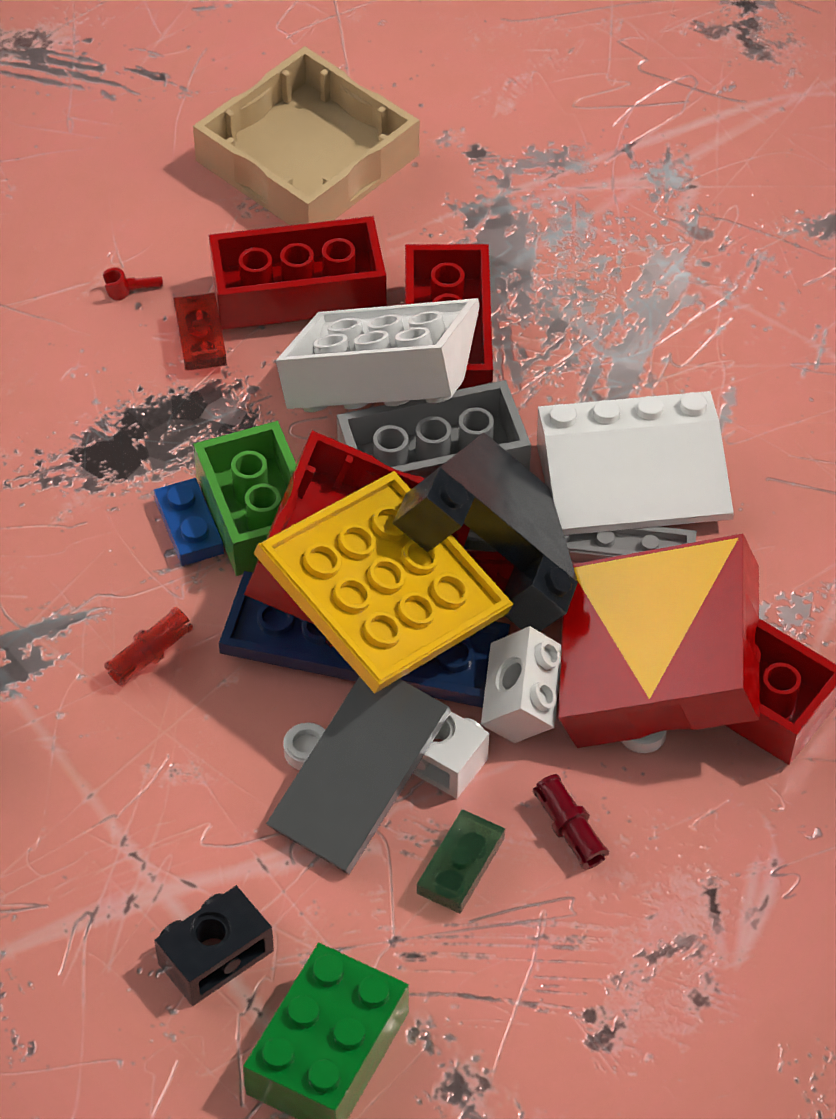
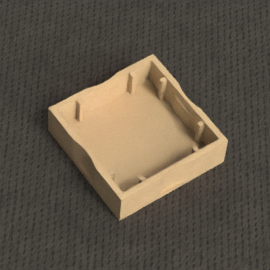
M305 46L266 73L255 86L231 98L193 125L196 161L289 225L335 220L419 156L420 120L380 94L358 85L344 71Z

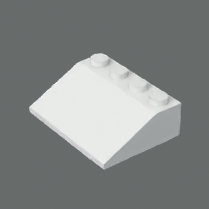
M478 298L318 312L276 359L286 408H303L305 412H317L328 406L343 405L345 409H358L366 406L368 403L384 402L386 406H399L407 403L409 400L425 399L427 403H440L450 399L465 378L480 307Z
M711 391L538 406V453L545 484L550 488L564 535L733 520L734 511L720 423Z

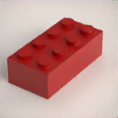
M374 216L209 234L211 269L221 330L312 319L318 312L387 306V277Z
M405 244V304L475 298L479 300L480 307L465 378L457 390L493 383L489 244Z
M759 618L755 633V651L759 662L760 720L725 726L790 765L836 707V664Z

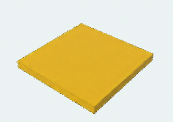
M395 471L259 543L254 551V555L374 694L506 615L513 606L510 599L452 535L427 552L393 524L406 493L411 490Z

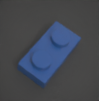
M196 478L154 489L155 502L181 566L224 554L222 539Z

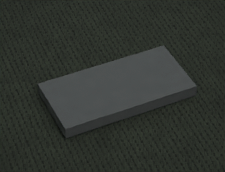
M359 676L266 824L345 873L350 874L448 718L451 709L449 706L401 679L396 680L374 694Z

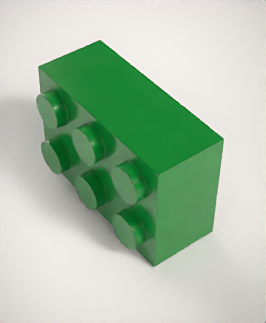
M318 942L243 1065L246 1094L296 1119H348L409 1013V984Z

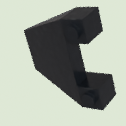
M483 432L406 493L393 524L425 551L429 552L460 529L464 523L514 565L504 594L510 599L513 606L504 616L521 630L531 626L540 632L567 614L578 580L550 488L486 433Z

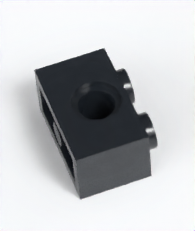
M237 885L224 894L217 893L203 903L200 910L183 921L177 920L170 923L162 930L159 937L154 939L158 965L192 1006L274 951L272 926ZM211 938L222 940L216 945L202 944V942Z

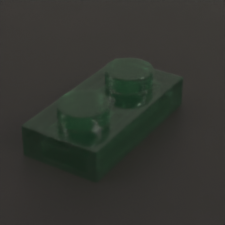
M462 809L419 879L417 894L461 914L504 841L505 828Z

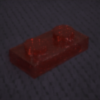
M215 292L175 297L174 308L185 371L227 366Z

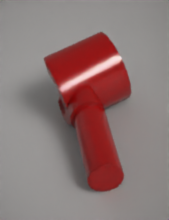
M117 267L109 268L103 272L107 294L116 301L126 298L130 290L163 287L162 276L126 278L124 271Z

